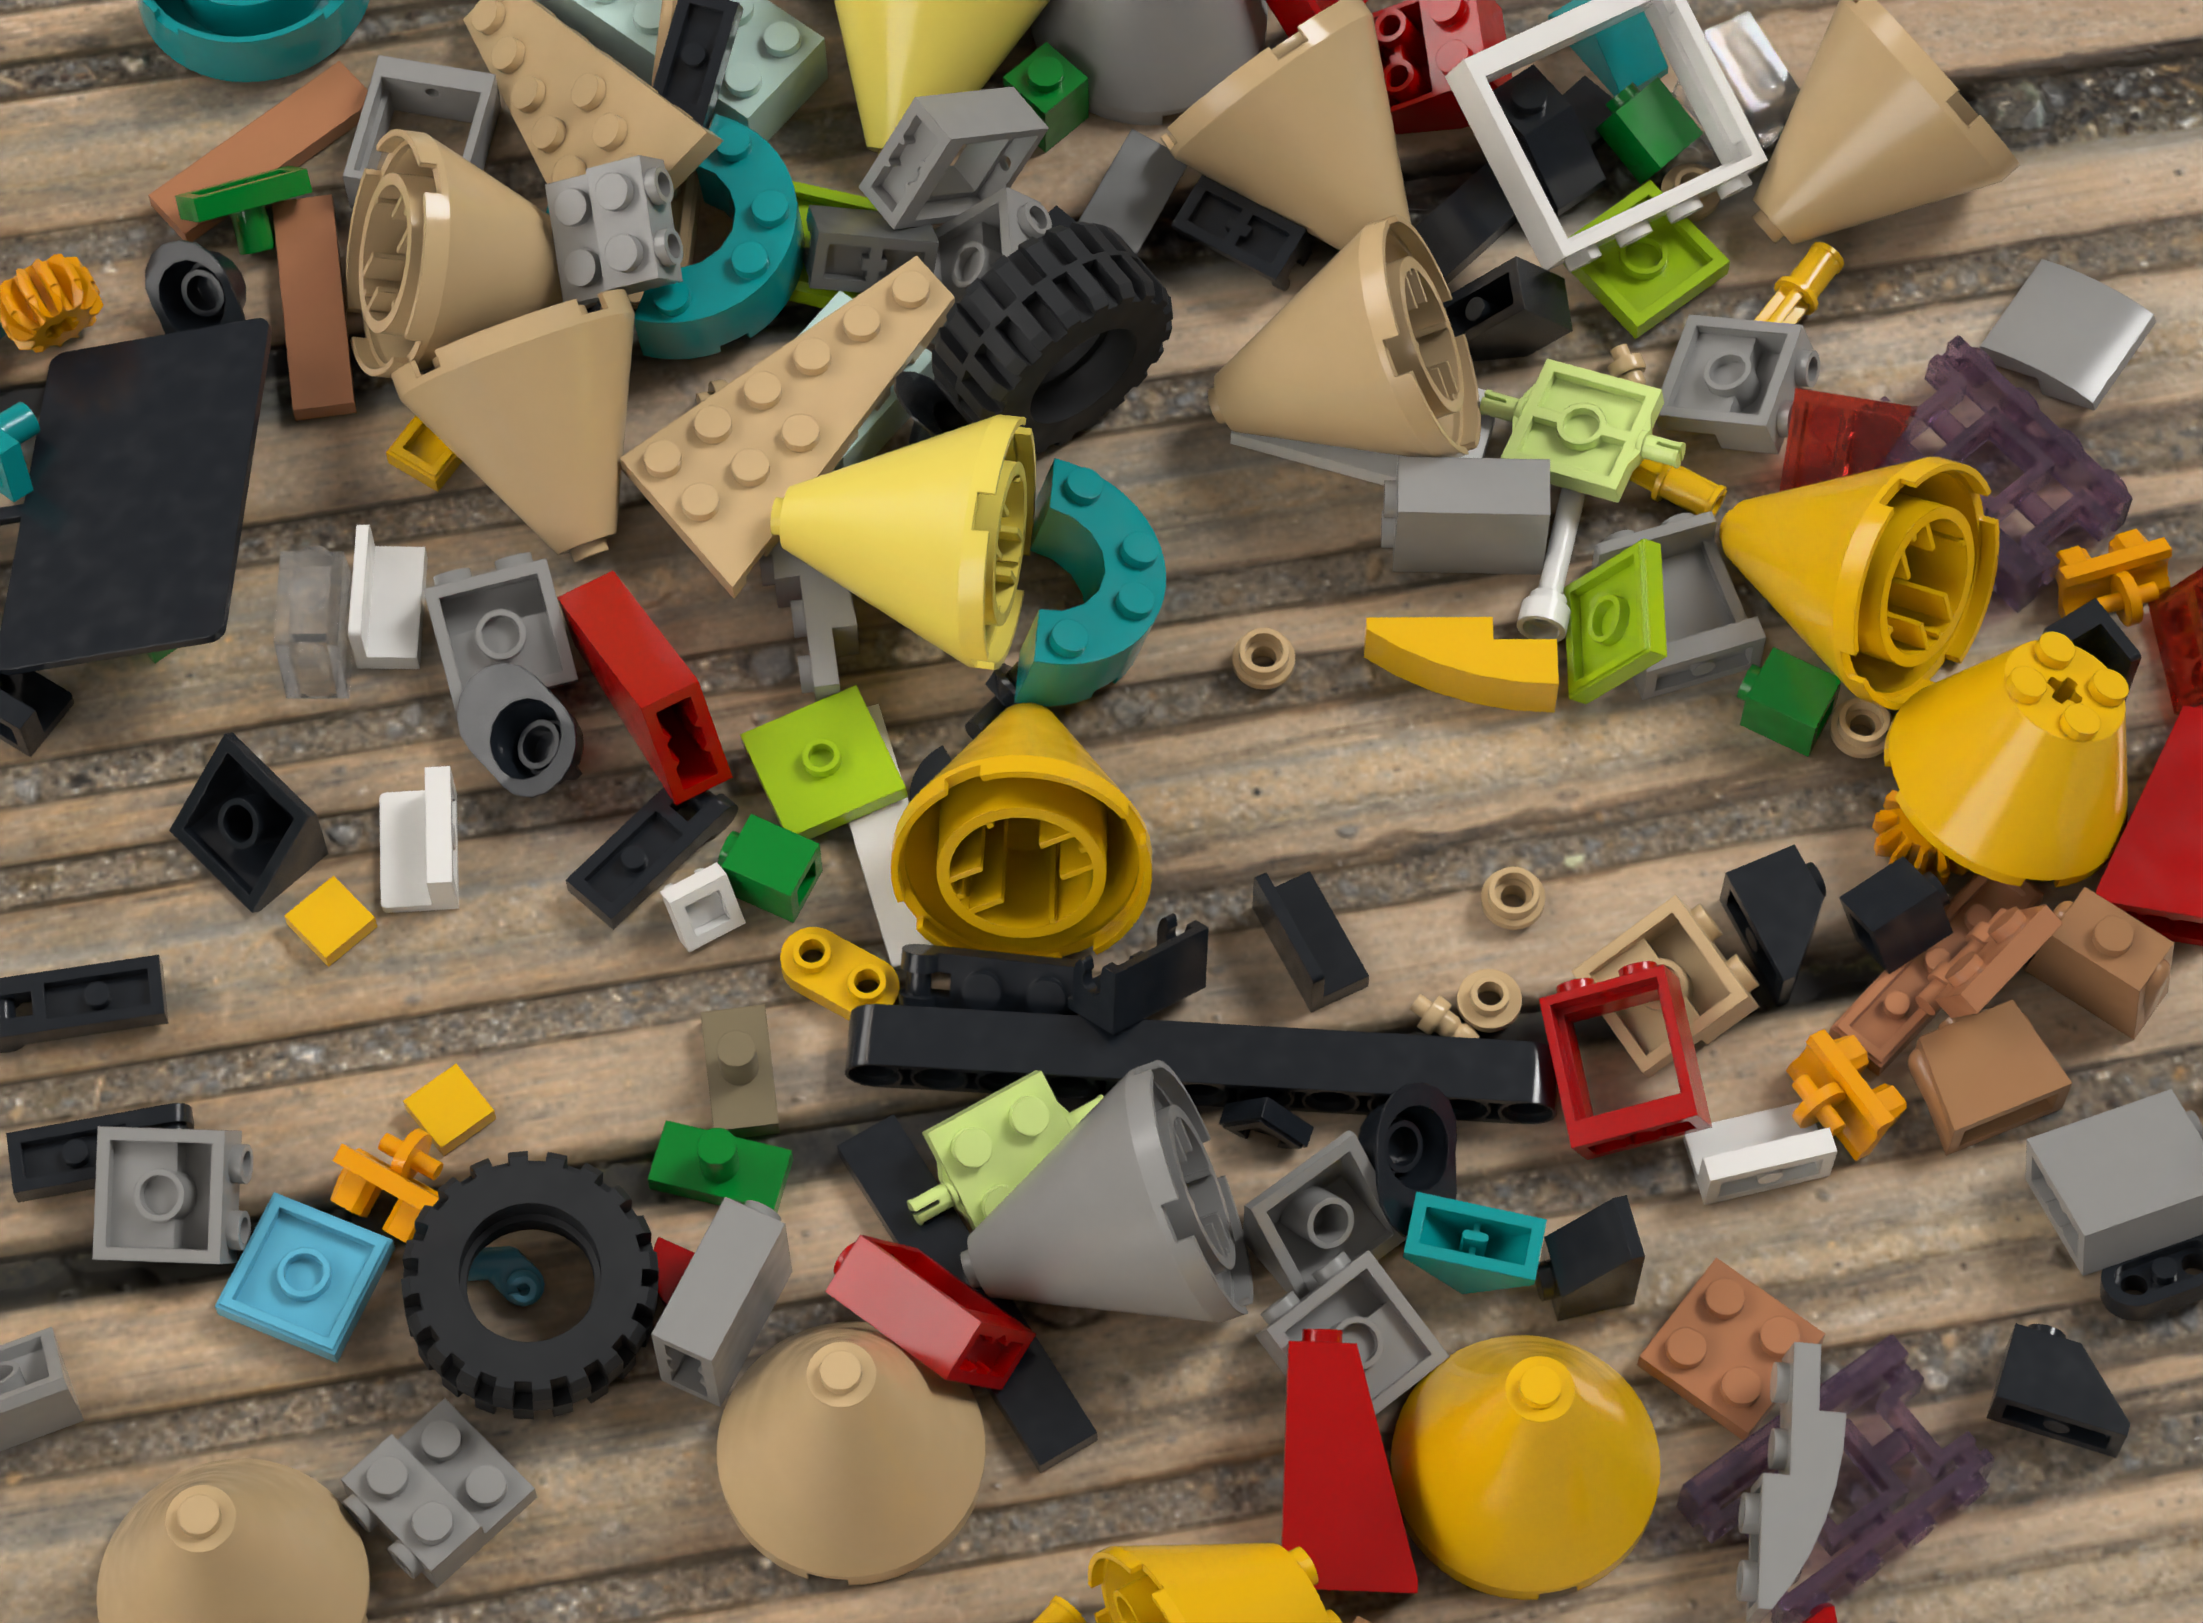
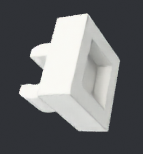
M717 862L705 869L699 868L695 870V874L674 885L670 883L664 887V890L660 891L679 940L689 952L746 923L728 876Z

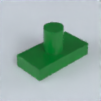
M285 166L175 195L180 219L200 223L230 214L239 254L246 255L275 247L265 205L312 193V187L306 168Z
M666 1120L647 1180L649 1189L719 1206L725 1197L743 1205L747 1200H753L770 1207L778 1213L793 1163L792 1150L735 1137L723 1128L705 1130Z

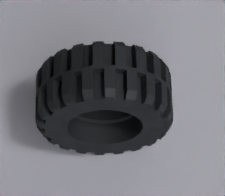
M1072 222L1069 228L1059 225L1046 230L1045 235L1040 238L1031 237L1020 243L1018 250L1007 257L1005 255L1001 256L990 265L992 269L981 279L976 278L966 288L967 294L960 303H954L947 313L946 325L938 329L934 339L935 349L932 350V373L938 388L968 424L999 414L1025 417L1026 425H1020L1019 427L1032 428L1035 454L1046 451L1049 445L1055 444L1060 446L1072 440L1075 433L1082 429L1087 431L1100 422L1099 418L1110 409L1114 411L1126 400L1124 396L1133 387H1138L1148 376L1147 370L1150 365L1157 363L1164 351L1163 342L1170 338L1172 331L1171 320L1173 319L1171 297L1168 295L1166 288L1114 229L1087 222Z
M528 1151L508 1153V1163L492 1167L489 1158L470 1166L471 1176L461 1182L452 1177L438 1189V1201L433 1207L424 1205L414 1222L416 1230L414 1237L406 1242L402 1259L404 1272L401 1284L405 1316L410 1336L414 1337L419 1356L428 1370L435 1369L442 1377L443 1386L455 1396L460 1397L464 1393L475 1399V1407L492 1414H495L497 1407L513 1410L514 1418L534 1419V1411L552 1409L554 1417L573 1412V1403L587 1398L592 1404L608 1393V1384L616 1377L624 1379L636 1365V1355L640 1348L647 1346L653 1330L655 1311L657 1310L659 1280L657 1252L653 1251L651 1243L652 1233L644 1215L637 1216L632 1209V1198L620 1185L613 1188L609 1187L603 1182V1172L588 1163H585L581 1170L568 1166L567 1155L552 1152L547 1153L546 1161H528ZM522 1230L552 1232L572 1241L588 1258L594 1275L593 1298L584 1318L567 1332L543 1341H515L490 1331L481 1324L474 1314L467 1295V1281L471 1265L476 1256L487 1245L509 1233Z

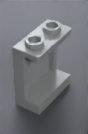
M1711 511L1698 515L1691 513L1677 514L1665 520L1660 526L1639 532L1621 530L1609 535L1594 548L1591 570L1643 538L1661 544L1667 657L1633 677L1642 700L1748 670L1752 664L1758 666L1761 664L1766 635L1758 616L1747 619L1716 545L1714 536L1717 522Z

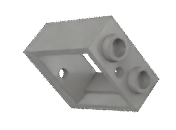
M378 55L343 173L350 208L354 207L364 169L377 170L382 152L377 151L376 145L388 132L394 110L472 123L462 157L481 170H484L501 111L496 74Z
M1014 87L915 97L859 185V189L893 230L946 223L1006 186L1010 188L1049 128ZM967 144L955 164L950 166L962 145ZM1007 156L1011 161L1010 168L1008 167V164L1006 162Z

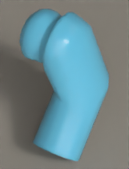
M512 1246L485 1247L474 1259L468 1275V1281L488 1280L509 1302L517 1306L534 1304L544 1292L545 1283L541 1272L517 1248Z

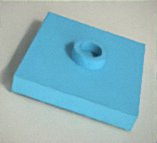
M274 1192L215 1305V1309L220 1316L338 1363L395 1250L394 1242L390 1238Z

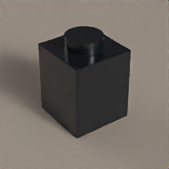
M1904 856L1839 897L1855 939L1888 974L1894 972L1953 933L1944 909L1945 906L1950 904L1945 888L1932 872L1928 871L1922 875Z

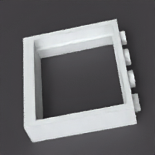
M1591 0L1463 59L1445 76L1541 267L1548 271L1565 263L1569 272L1575 271L1601 257L1602 254L1598 247L1616 239L1620 248L1632 244L1653 232L1649 223L1664 215H1667L1671 224L1678 222L1702 209L1704 206L1700 198L1717 191L1721 200L1726 199L1751 186L1752 182L1748 175L1768 161L1687 0ZM1644 11L1722 165L1567 238L1489 83Z

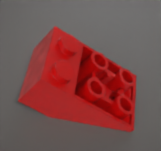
M1406 0L1372 13L1395 135L1469 127L1470 125L1445 76L1463 59L1507 40L1502 8L1495 0ZM1512 72L1490 82L1489 85L1492 91L1513 78Z

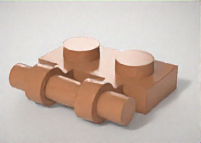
M2046 904L2022 910L2018 907H2013L2009 910L2001 908L1987 923L1980 921L1965 936L1967 944L1949 963L1941 961L1927 976L1929 984L1915 998L1917 1004L1932 1016L1941 1008L1951 1018L1978 1014L2063 924L2062 921Z

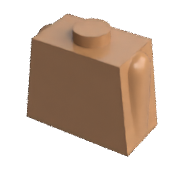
M2084 887L2074 902L2063 901L2054 909L2053 913L2063 924L2040 947L2024 971L2134 1040L2168 993L2174 942Z
M2013 999L1978 1014L1955 1018L1949 1016L1940 1023L1937 1030L1918 1038L1916 1047L1909 1054L1907 1062L1910 1074L1926 1102L1946 1156L2062 1109L2072 1086L2071 1080L2036 1033L2029 1018L2019 1009Z

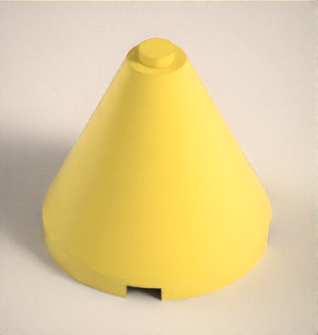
M834 0L867 149L877 152L878 155L880 154L915 97L981 90L1050 0Z
M999 414L789 486L784 498L776 497L774 500L770 520L771 534L780 536L781 547L961 663L973 668L997 670L1002 666L1008 655L1021 612L1024 590H1017L1022 557L1023 555L1030 556L1031 554L1030 547L1036 497V455L1032 428L1019 427L1020 425H1026L1025 417Z

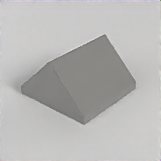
M1350 1130L1343 1133L1244 1206L1243 1237L1246 1245L1287 1293L1293 1290L1299 1300L1319 1285L1312 1274L1341 1251H1344L1349 1259L1352 1260L1355 1256L1369 1250L1378 1261L1407 1239L1402 1237L1388 1223L1379 1205L1375 1170L1356 1134Z
M52 1327L0 1345V1452L84 1421Z

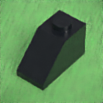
M1534 64L1493 90L1557 216L1605 186L1606 178L1572 105Z
M1517 256L1451 293L1453 299L1443 302L1454 337L1462 334L1466 336L1472 362L1527 357L1573 331L1565 278Z
M1795 844L1726 872L1719 899L1777 1007L1788 1003L1818 923L1824 898L1826 897V887L1820 871L1813 862L1805 864Z
M1627 1195L1612 1198L1544 1237L1535 1285L1542 1302L1552 1301L1557 1321L1634 1304L1645 1254Z
M2015 1324L2005 1349L1986 1418L2117 1458L2127 1438L2130 1422L2083 1345L2066 1339V1335L2062 1331L2049 1325L2030 1324L2027 1327Z

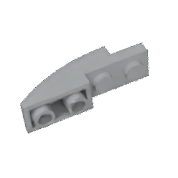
M779 540L767 557L762 555L759 559L763 586L775 585L778 608L791 607L794 637H807L809 655L797 656L802 694L814 692L815 701L817 702L840 692L836 657L860 654L852 596L850 591L784 550Z
M1794 1342L1783 1356L1782 1362H1774L1772 1367L1770 1399L1771 1402L1780 1403V1428H1772L1770 1432L1769 1469H1778V1474L1762 1473L1751 1487V1493H1742L1738 1515L1739 1532L1749 1534L1748 1560L1741 1559L1739 1561L1736 1577V1597L1738 1601L1747 1602L1746 1622L1760 1623L1793 1584L1818 1539L1837 1486L1844 1449L1846 1413L1819 1411L1821 1344Z

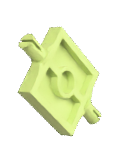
M1547 359L1536 383L1520 399L1493 392L1490 389L1485 391V397L1481 399V415H1488L1512 422V434L1500 458L1550 459V484L1619 503L1632 472L1644 459L1670 465L1674 468H1679L1681 461L1684 459L1686 450L1684 442L1652 435V429L1664 405L1662 389Z
M1035 1070L925 1130L922 1134L937 1161L940 1184L913 1199L907 1200L910 1211L916 1212L912 1214L914 1219L921 1226L929 1219L953 1207L967 1219L973 1231L1104 1096L1100 1094L1097 1098L1069 1113L1057 1102L1042 1071Z

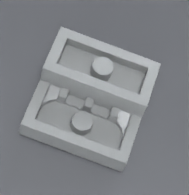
M2041 259L1980 345L1985 362L2037 378L2043 395L2095 411L2149 334L2156 320L2153 313L2115 289L2080 272Z

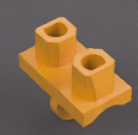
M2132 529L2116 534L2109 542L2108 553L2091 558L2086 549L2080 546L2058 551L2055 555V578L2059 587L2058 614L2063 618L2096 598L2108 614L2116 612L2124 626L2130 627L2140 624L2144 616V603L2170 595L2171 586L2168 577V561L2172 557L2171 546L2165 537L2148 541L2139 530Z
M1822 1029L1809 1036L1806 1041L1805 1050L1786 1069V1072L1794 1081L1792 1087L1803 1100L1794 1110L1792 1118L1800 1128H1807L1817 1122H1820L1824 1129L1830 1127L1832 1136L1836 1135L1853 1159L1857 1161L1870 1155L1886 1131L1897 1122L1906 1110L1907 1102L1894 1085L1884 1083L1871 1089L1862 1078L1861 1074L1869 1064L1868 1055L1865 1048L1854 1035L1833 1040L1827 1031Z
M420 1128L414 1129L404 1140L386 1133L379 1142L378 1150L393 1158L391 1165L361 1148L355 1150L346 1144H341L332 1161L342 1166L343 1169L338 1176L330 1200L358 1216L367 1218L383 1189L397 1197L398 1200L382 1229L405 1243L407 1240H412L416 1232L414 1222L424 1205L433 1207L439 1199L438 1191L414 1178L419 1172L434 1181L443 1169L444 1164L428 1155L432 1145V1136Z

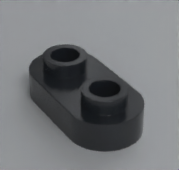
M2203 1234L2102 1269L2100 1298L2105 1308L2121 1319L2141 1321L2202 1300ZM2196 1268L2201 1270L2202 1273L2191 1275L2184 1270ZM2137 1290L2142 1294L2132 1295L2125 1293V1291Z

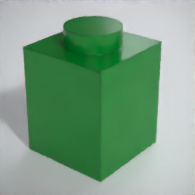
M1047 42L1003 77V88L1014 87L1048 126V131L1038 144V147L1045 153L1089 118L1088 77Z
M1659 77L1641 91L1634 82L1628 85L1605 104L1612 115L1595 128L1640 184L1654 175L1703 134V131Z
M1773 647L1763 667L1752 664L1740 685L1737 698L1745 701L1740 725L1809 757L1835 709L1842 681L1827 671Z
M750 814L740 833L732 831L728 835L718 858V864L727 874L736 898L792 923L798 917L823 871L819 843L753 814Z

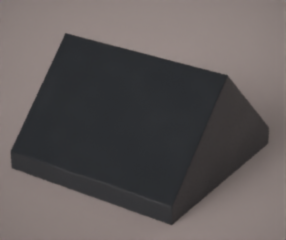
M233 732L226 733L222 737L169 830L252 913L259 912L329 854L317 814Z

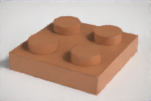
M1716 1257L1640 1354L1637 1366L1744 1442H1747L1776 1404L1771 1402L1770 1378L1774 1362H1782L1783 1356L1794 1342L1822 1344L1825 1333Z

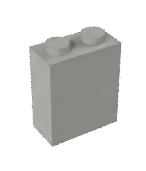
M1398 456L1396 480L1384 481V501L1381 515V548H1393V572L1541 575L1551 516L1550 459Z
M2172 1089L2027 1138L2025 1180L2082 1276L2203 1234V1126L2194 1111L2184 1110Z
M724 1198L651 1333L661 1380L719 1407L723 1404L792 1273L786 1224L781 1222L779 1214L770 1207L753 1200H747L743 1205L730 1198Z

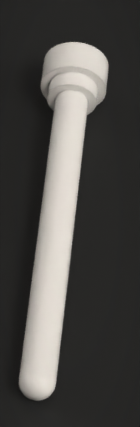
M1566 488L1561 489L1539 586L1531 591L1530 596L1523 599L1517 620L1518 631L1529 639H1557V642H1559L1566 636L1571 610L1567 605V598L1563 594L1585 500L1586 494Z

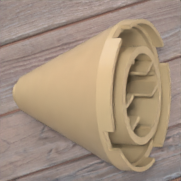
M1340 0L1297 27L1299 32L1273 49L1267 47L1201 97L1167 128L1171 135L1166 133L1160 138L1176 160L1307 229V233L1339 251L1368 223L1393 215H1400L1411 223L1374 18L1363 0Z
M1839 0L1752 199L1760 207L1752 218L1775 244L1785 236L1794 245L2000 183L2016 170L2020 164L1981 115L1978 116L1958 92L1959 89L1877 0Z
M394 129L387 132L376 145L377 151L388 152L389 154L381 170L364 169L351 217L345 268L346 312L362 313L365 338L352 337L350 342L354 356L366 374L374 377L391 378V374L395 370L415 360L419 371H423L434 366L432 360L437 357L435 350L514 318L563 303L551 220L548 213L425 132ZM597 302L585 305L586 309L595 306Z
M1393 215L1368 223L1215 374L1214 387L1208 390V401L1213 416L1219 424L1226 423L1233 432L1406 457L1459 458L1468 455L1469 450L1477 448L1481 433L1480 400L1465 334L1454 337L1449 318L1443 306V302L1453 298L1435 258L1413 225L1400 215Z
M625 289L609 290L597 294L601 303L599 311L588 313L585 305H579L577 299L569 300L492 326L436 349L437 357L432 360L435 369L425 374L420 372L415 360L403 365L391 374L399 399L557 555L570 552L574 563L608 551L609 547L606 539L617 534L622 476L620 457L623 456L635 320V313Z
M860 1321L836 1322L806 1329L779 1342L761 1355L748 1368L732 1391L722 1414L717 1438V1466L724 1499L732 1518L749 1542L766 1558L795 1575L809 1579V1574L824 1578L848 1580V1585H866L899 1577L915 1570L939 1554L957 1536L974 1510L979 1497V1488L986 1458L983 1420L970 1386L965 1383L945 1380L869 1323Z
M242 1458L212 1461L184 1470L163 1481L140 1499L123 1518L106 1548L97 1582L99 1623H367L366 1613L370 1594V1581H372L371 1568L364 1543L350 1514L326 1487L312 1477L283 1464L266 1460Z

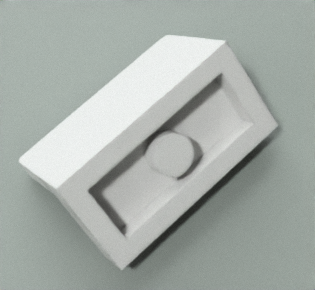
M357 525L348 637L357 669H420L425 604L423 589L426 588L428 564L426 548L375 546L370 525Z
M450 766L425 767V790L382 793L379 798L381 906L385 913L459 909L457 792Z
M1799 1102L1713 1122L1712 1128L1685 1134L1683 1138L1704 1205L1830 1176L1837 1154V1148L1830 1127L1818 1130L1815 1123L1807 1128H1800L1792 1118L1794 1110L1801 1103Z

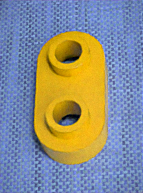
M806 927L791 934L781 948L780 961L784 980L789 987L850 1021L852 1009L857 1006L866 1004H898L900 982L894 968L886 961L833 932L820 927ZM809 950H818L824 954L819 961L814 963L806 962L801 958ZM863 980H873L879 984L878 988L870 993H863L856 988Z

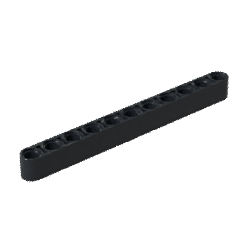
M886 1004L861 1005L852 1009L850 1013L845 1075L854 1083L864 1086L993 1094L1038 1070L1042 1071L1055 1097L1095 1099L1100 1094L1105 1096L1131 1069L1160 1060L1175 1072L1197 1106L1224 1107L1226 1103L1269 1097L1289 1111L1368 1115L1380 1104H1385L1391 1094L1405 1084L1425 1082L1439 1088L1447 1097L1457 1121L1540 1124L1553 1120L1557 1115L1558 1085L1549 1045L1539 1042L1143 1019L1113 1035L1078 1015Z

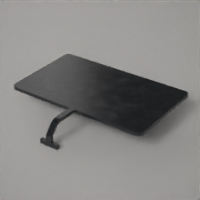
M254 318L67 351L58 354L52 359L49 365L39 418L40 433L36 435L29 473L34 490L25 495L24 504L0 508V526L20 523L0 630L1 673L4 675H15L207 644L219 640L224 635L229 616L272 339V328L267 320Z

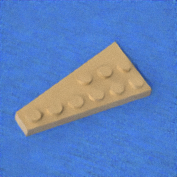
M480 0L463 19L490 73L496 74L498 89L547 184L586 174V168L642 155L664 160L665 169L672 179L675 191L724 141L712 131L693 120V117L684 110L673 105L658 94L657 90L621 63L595 47L586 37L567 26L554 13L536 0Z
M915 256L621 456L622 471L735 599L747 583L746 576L762 555L767 557L780 540V536L772 535L770 529L771 511L775 498H784L789 486L832 472L858 438V429L874 409L878 411L890 396V388L894 384V379L904 371L908 364L916 362L935 337L938 329L947 321L946 315L955 303V297L921 259Z

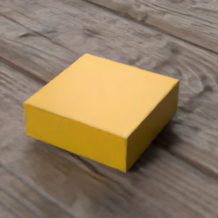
M416 415L386 451L389 464L439 492L463 462Z
M334 875L284 915L287 925L328 967L378 927L375 917Z
M454 1064L403 1100L406 1111L422 1130L432 1136V1143L443 1157L496 1120L494 1109L457 1064Z

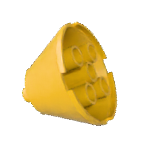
M2052 631L2042 634L2039 640L2024 643L1922 688L1902 705L1888 729L1885 740V767H1892L1893 775L1900 789L1895 796L1897 803L1911 824L1935 848L1959 865L1991 880L2021 887L2025 879L2055 880V887H2061L2080 882L2092 876L2112 857L2128 820L2125 698L2129 693L2128 683L2120 673L2108 669L2093 655L2074 646L2067 636Z
M1276 1543L1109 1546L1095 1553L1090 1559L1088 1566V1585L1092 1589L1101 1584L1105 1604L1104 1609L1094 1613L1096 1623H1342L1334 1611L1330 1609L1325 1610L1314 1588V1585L1318 1584L1316 1568L1306 1551L1299 1546L1290 1551Z

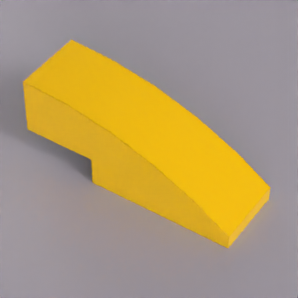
M1493 617L1366 618L1364 658L1393 675L1432 692L1473 704L1514 711L1555 713L1559 687L1557 639H1494Z

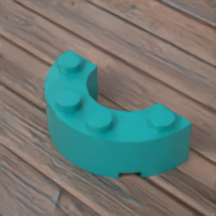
M136 0L142 21L152 39L168 56L179 64L201 75L219 80L262 82L298 74L334 53L352 35L361 22L369 0Z
M715 114L709 130L724 141L696 168L704 202L724 211L734 221L732 231L719 250L700 263L681 268L683 282L644 291L634 320L643 356L675 360L705 357L721 352V345L731 342L746 333L751 338L763 330L785 307L798 284L804 263L805 238L795 188L789 171L776 150L764 138L747 126L730 118Z
M1054 458L1035 501L1030 551L1053 559L1070 573L1083 594L1084 604L1063 611L1039 609L1021 647L1014 703H1036L1042 706L1077 703L1091 698L1095 690L1111 682L1116 684L1136 660L1160 612L1166 590V567L1160 543L1151 525L1138 507L1124 493L1103 479L1094 470Z

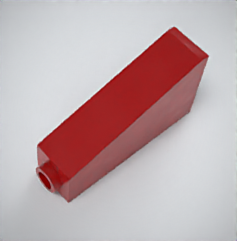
M610 571L557 597L575 647L675 805L733 778L698 679L616 573Z
M2183 705L2095 893L2167 939L2203 946V705L2196 707Z
M1302 1329V1341H1288L1281 1546L1287 1551L1298 1546L1306 1551L1318 1574V1584L1314 1585L1316 1590L1418 1593V1578L1357 1343H1342L1343 1330Z

